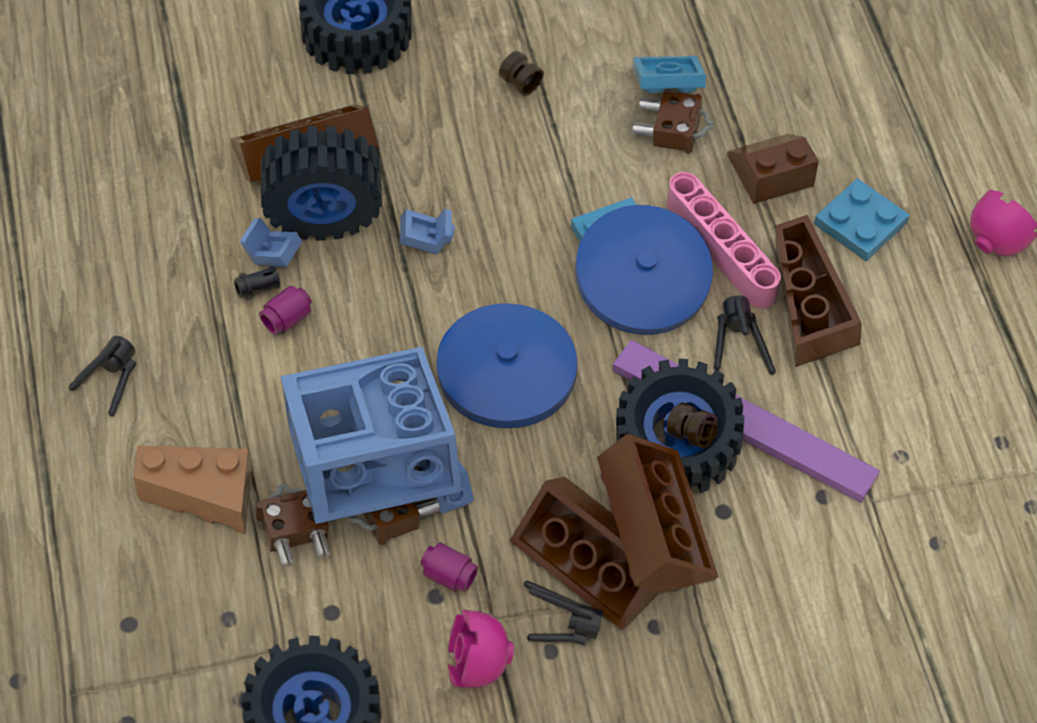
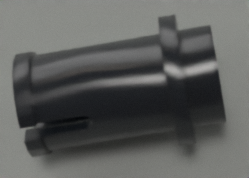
M272 266L248 275L244 272L240 273L238 278H234V286L239 298L246 297V299H251L253 294L279 288L280 278L276 268Z

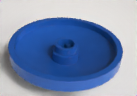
M631 205L606 213L586 231L576 256L575 277L579 292L586 305L605 323L628 333L654 335L674 330L687 323L697 314L704 304L711 287L713 264L710 251L703 237L683 217L656 206Z
M493 304L465 314L447 330L437 352V378L447 401L468 419L490 427L520 428L548 418L567 401L576 381L577 354L567 331L546 313L524 305Z

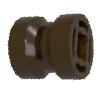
M515 51L509 54L500 65L499 76L506 82L513 83L514 88L520 94L526 96L539 87L544 77V71L536 64H530L528 58L522 52Z
M686 403L677 404L670 412L667 420L669 436L681 441L687 439L690 444L701 449L708 447L712 443L718 430L716 415L704 410L697 411L695 407Z

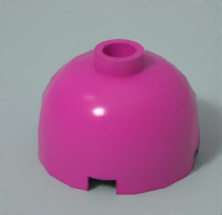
M989 190L976 203L971 213L970 225L971 231L976 237L974 241L976 246L986 254L993 252L1001 256H1012L1022 252L1037 238V232H1034L1037 228L1036 221L1015 200L1012 199L1008 204L999 199L1003 193Z
M461 610L463 615H456L448 643V652L454 653L456 667L448 665L450 681L454 687H484L494 683L504 672L506 664H511L514 656V645L512 641H508L507 632L501 622L492 615L480 611Z

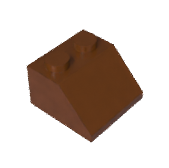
M785 134L727 151V156L753 204L814 186L819 160L807 139L803 136Z

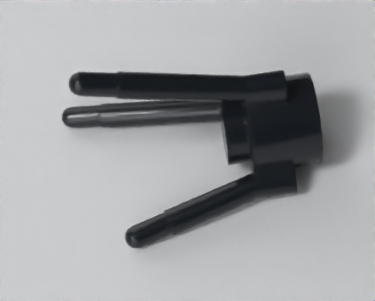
M740 295L728 297L722 303L723 314L717 316L719 327L714 369L719 370L721 368L726 328L729 327L734 332H742L746 336L749 334L748 328L750 327L768 372L771 375L775 374L776 370L758 328L756 316L754 313H751L748 298Z
M113 336L100 354L69 385V389L75 390L100 365L112 373L122 370L108 411L110 416H114L129 375L137 365L131 359L136 351L134 346L121 336Z
M524 582V586L530 589V595L572 612L568 628L575 630L574 634H528L527 639L529 641L573 642L585 646L587 637L596 640L604 613L603 610L582 605L533 582Z

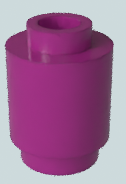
M290 285L263 305V310L259 312L260 320L270 333L277 335L279 332L285 333L311 313L310 305L312 300L303 288L299 287L297 289Z
M441 542L435 547L429 546L420 562V566L424 567L423 576L454 592L457 590L464 593L467 592L479 568L478 565L472 563V558Z

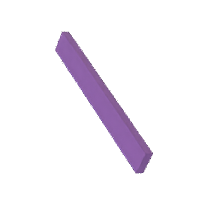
M630 340L613 363L612 371L629 380L635 376L641 381L642 369L650 365L654 372L659 371V361L668 359ZM669 360L670 367H678L677 363ZM741 398L743 415H745L744 441L858 502H863L878 478L880 470Z

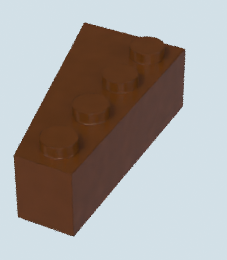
M805 215L776 225V253L795 367L861 345L862 322L809 216Z

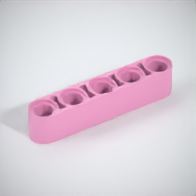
M680 172L673 175L669 181L667 198L669 211L683 217L696 228L706 242L713 262L739 292L748 298L751 305L757 308L771 307L777 299L781 280L778 269L696 176L688 172Z

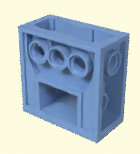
M423 347L280 376L289 431L315 524L462 492L455 432ZM396 380L404 381L403 383L398 384L392 383ZM334 409L339 411L335 416L320 418L327 410ZM355 464V466L347 472H339L336 470L339 467ZM417 466L429 467L424 471H418L414 469Z

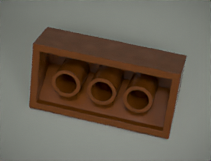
M353 104L231 138L233 149L245 179L249 182L255 181L257 186L261 185L262 155L265 156V149L269 144L275 146V139L281 135L289 139L290 131L299 129L301 134L307 133V127L317 126V131H326V126L336 127V133L342 134L344 129L353 131L354 139L361 135L367 139L368 146L373 144L374 147H377L378 144L368 107Z
M626 434L597 457L601 470V479L606 487L610 509L615 517L620 534V543L624 548L630 568L629 573L634 581V585L662 593L716 580L719 576L678 450Z
M566 477L546 480L510 541L592 607L603 610V615L621 630L625 629L660 592L634 585V581L629 573L630 568L626 554L620 543V534L615 517L608 509Z

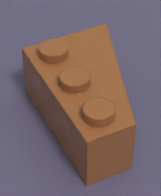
M137 446L133 478L139 500L178 513L185 511L202 517V521L211 524L216 521L234 527V531L245 534L252 472L248 449Z

